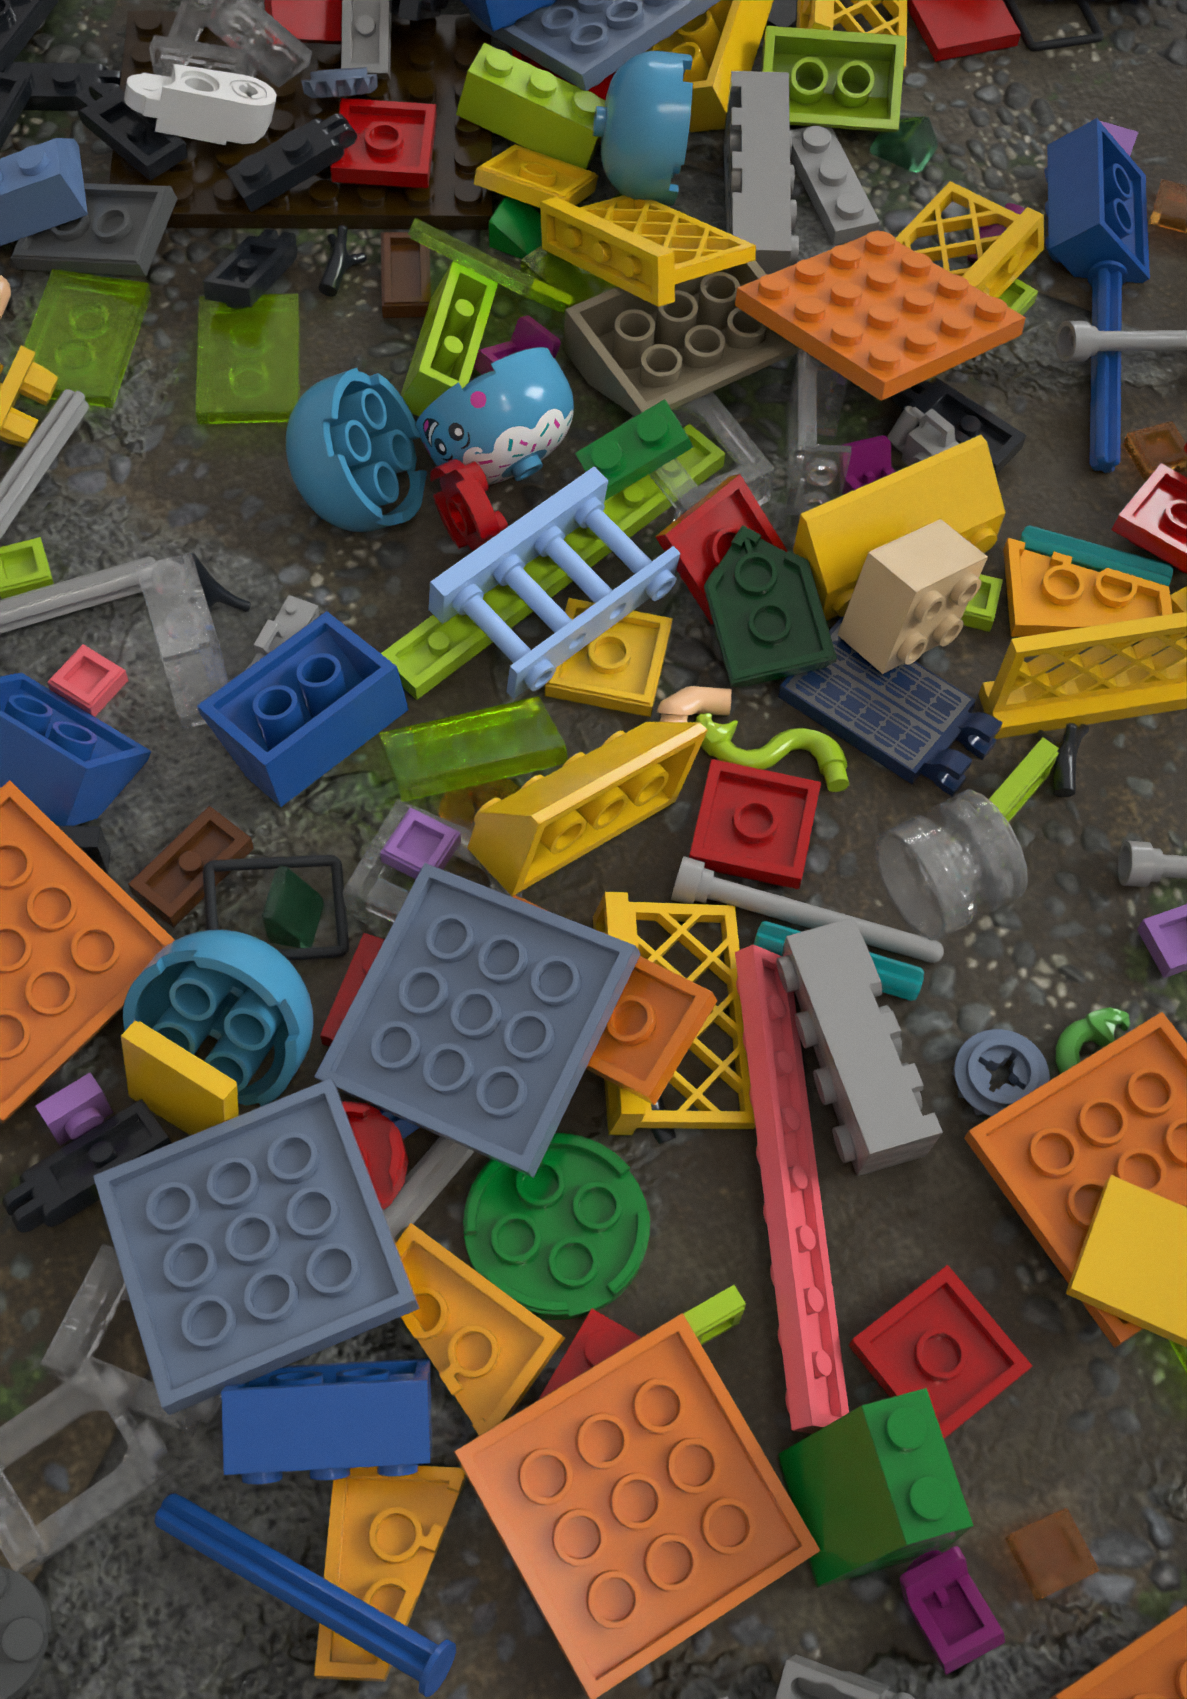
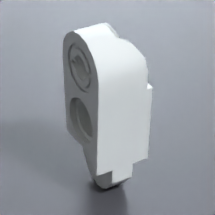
M173 64L171 77L148 73L128 77L124 101L127 106L142 113L143 116L157 118L155 132L226 145L227 141L249 144L255 143L262 138L272 121L277 95L274 89L267 83L254 77Z

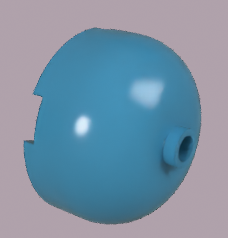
M647 51L633 56L613 76L608 88L605 107L596 106L593 136L601 137L603 169L612 186L624 196L634 200H655L666 206H673L676 201L678 185L670 183L674 175L680 173L681 165H684L693 83L683 82V76L686 69L691 70L692 56L690 54Z
M354 368L320 380L306 390L299 398L291 412L287 425L286 455L288 466L302 498L322 519L338 528L353 532H370L406 522L415 516L422 504L427 471H415L417 457L413 440L420 438V434L415 427L416 422L406 402L396 388L381 374L377 373L369 376ZM407 471L410 479L408 495L397 508L388 514L382 515L381 508L379 507L393 503L398 498L399 483L396 474Z
M231 930L199 931L185 935L165 946L153 957L132 983L123 1008L125 1031L134 1021H140L193 1055L208 1035L216 1038L218 1042L204 1062L237 1082L238 1103L243 1105L259 1103L262 1107L280 1096L304 1061L313 1035L314 1019L311 999L307 987L295 967L284 955L266 942L251 935ZM274 1045L275 1056L269 1071L263 1078L246 1087Z

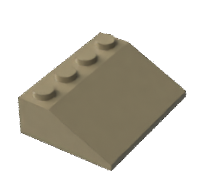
M756 260L675 284V302L660 307L616 287L565 309L564 352L590 386L635 417L664 399L673 410L802 351V349L735 306L738 287L767 275Z

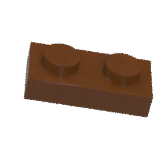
M209 806L128 884L133 896L174 928L204 898L203 867L205 864L212 860L244 859L254 849L252 838ZM231 871L214 872L215 887Z

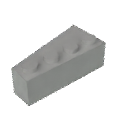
M731 71L723 136L726 232L756 245V262L766 274H772L789 267V265L796 264L799 255V237L791 235V230H794L796 225L797 203L796 200H791L795 171L794 165H790L792 131L789 126V73Z
M855 917L786 936L782 951L783 957L776 959L777 969L785 992L795 991L802 1011L795 1014L797 1031L804 1048L814 1047L820 1069L813 1071L814 1080L823 1105L833 1104L840 1126L834 1127L832 1131L842 1162L852 1161L856 1176H861L925 1157L943 1131L935 1112L923 1116L920 1111L922 1110L920 1091L923 1090V1082L915 1063L910 1065L907 1062L901 1064L897 1054L902 1052L901 1029L893 1010L891 1011L888 1005L882 1007L877 1005L875 997L882 995V984Z

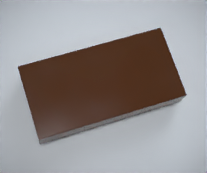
M381 232L383 318L426 316L431 300L429 232Z

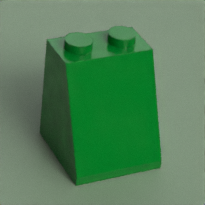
M927 1388L862 1405L777 1455L788 1495L821 1550L808 1559L817 1588L914 1561L919 1556L933 1550L943 1552L973 1527Z

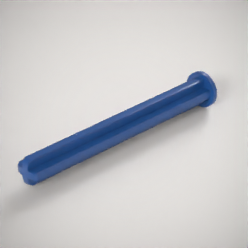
M1101 261L1089 269L1087 277L1088 283L1092 287V326H1095L1098 331H1122V285L1127 280V269L1117 261ZM1098 351L1095 356L1091 357L1090 466L1094 471L1111 473L1115 470V466L1121 462V351Z
M171 1493L163 1500L154 1518L156 1526L419 1681V1693L425 1697L432 1696L445 1680L456 1654V1644L446 1639L439 1645L183 1496Z

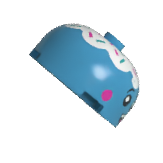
M538 347L523 350L491 363L494 371L475 378L463 389L458 382L423 411L416 421L415 427L420 434L422 443L437 466L452 459H457L464 465L475 461L482 468L488 485L502 482L512 477L516 481H520L533 475L543 467L541 461L554 451L566 436L574 411L573 394L570 384L548 348Z

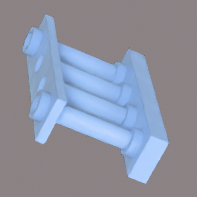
M595 467L589 469L430 581L429 611L442 624L457 613L459 615L467 614L513 662L509 669L506 691L513 699L528 688L532 691L540 689L552 678L559 665L651 598L653 601L661 599L671 590L676 582L675 572L681 553L672 546L652 561L603 512L605 509L604 500L608 480ZM579 526L581 528L589 527L634 575L612 590L564 541L565 536ZM539 555L542 557L549 556L595 604L572 620L525 572V565ZM498 584L501 586L509 585L554 634L531 650L482 599L484 594Z

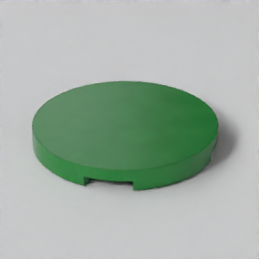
M555 1133L534 1178L493 1159L483 1167L472 1184L466 1200L463 1219L464 1241L470 1264L475 1271L538 1318L568 1320L588 1315L591 1309L598 1311L618 1298L632 1283L646 1254L650 1235V1215L643 1192L637 1180L630 1172V1167L623 1159L594 1140L573 1134Z

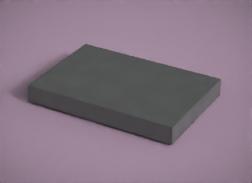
M84 183L88 215L19 239L11 256V260L18 270L146 276L178 198L171 186Z

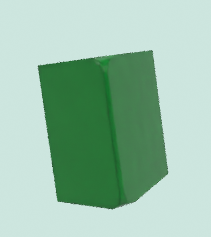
M505 196L489 221V247L532 263L542 249L541 215L529 204Z

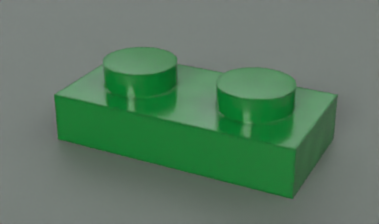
M664 399L579 450L575 455L585 472L595 467L608 480L605 500L692 449L693 445Z

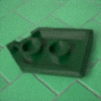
M742 525L717 568H714L704 584V592L731 687L743 688L822 669L836 662L837 656L809 561L790 550L785 552L761 539L760 534Z

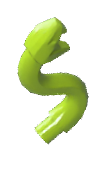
M710 713L700 714L696 717V722H700L708 730L701 747L708 755L716 757L719 761L764 770L775 765L790 751L802 749L811 752L816 758L819 771L825 777L829 791L840 792L849 786L846 773L848 766L843 750L829 735L807 728L788 729L774 736L766 745L759 749L744 750L736 747L731 742L738 725L737 720L727 724H718L712 721V714Z

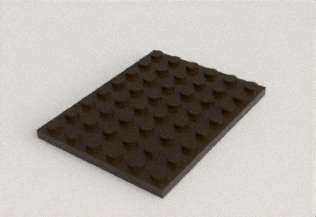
M128 11L120 89L125 92L127 79L132 75L148 73L171 77L173 64L254 77L267 83L274 89L277 96L272 121L265 135L255 143L240 144L227 141L226 145L178 136L186 144L188 157L151 181L113 150L109 184L171 186L178 199L166 228L338 229L340 225H344L348 229L489 230V221L492 217V191L474 185L477 167L492 159V132L457 116L456 112L467 72L483 44L486 43L492 46L491 35L481 30L471 20L470 14H440L439 17L419 21L399 18L396 14H391L390 79L377 78L378 87L372 93L311 98L304 94L301 80L311 79L310 72L341 69L342 45L268 41L265 12ZM341 98L436 104L437 120L428 188L332 182L330 165L253 212H250L226 173L227 170L239 164L245 157L256 154L281 139L289 131L296 130L313 119L320 118L324 121L334 114H339Z

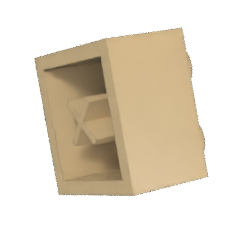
M942 519L868 552L837 635L882 674L903 663L906 665L912 664L923 653L938 645L946 646L958 636L963 627L961 618L966 606L977 594L981 586L979 576L988 556Z

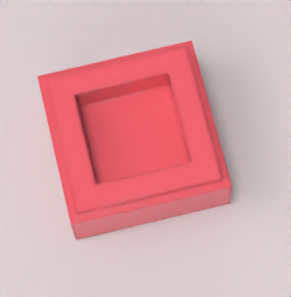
M82 644L47 683L51 691L96 717L129 680L125 669Z

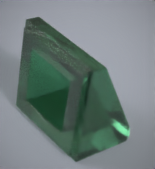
M929 117L900 118L898 132L881 131L869 149L874 156L909 171L921 172L936 151L938 141Z
M279 866L275 870L263 910L262 918L267 938H269L270 943L296 948H311L324 901L316 890L288 867Z

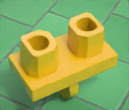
M21 345L3 384L0 382V440L23 448L35 432L39 420L14 407L21 394L47 406L56 388L58 377L34 362L36 352ZM0 364V375L4 368L2 364Z

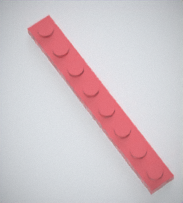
M750 945L735 952L738 975L736 987L741 1000L744 1025L743 1044L747 1052L751 1084L749 1097L754 1110L758 1143L756 1156L761 1169L765 1202L763 1215L768 1228L772 1261L770 1275L775 1287L779 1320L778 1341L782 1349L786 1379L785 1402L790 1414L791 1430L813 1434L848 1414L849 1407L801 1043L795 1022L796 1005L794 991L786 993L779 977L776 959L783 956L756 945Z

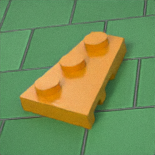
M1007 538L1003 553L1011 637H1025L1173 614L1169 586L1110 568L1097 572L1071 564L1073 558L1071 556L1053 551L1052 557L1025 550V542Z
M410 1223L395 1244L420 1309L401 1316V1319L413 1337L418 1340L439 1372L440 1378L450 1393L455 1396L480 1436L511 1416L565 1337Z
M377 1466L350 1468V1476L333 1480L324 1579L403 1625L408 1626L466 1480V1475L462 1468L418 1466V1472L414 1474L382 1476L378 1474ZM319 1623L314 1676L317 1679L386 1681L392 1665Z

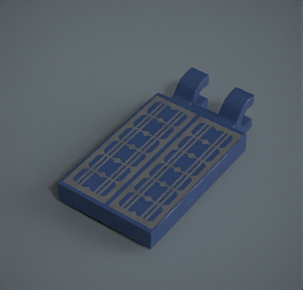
M842 616L829 630L837 661L822 669L788 676L780 685L778 697L910 784H913L923 774L932 780L942 791L953 797L964 784L966 776L963 774L970 767L972 759L957 750L948 748L957 740L972 754L983 760L995 746L996 739L993 737L1001 729L1002 722L987 713H972L976 703L974 698L917 662L909 665L903 663L882 674L837 635L844 618Z

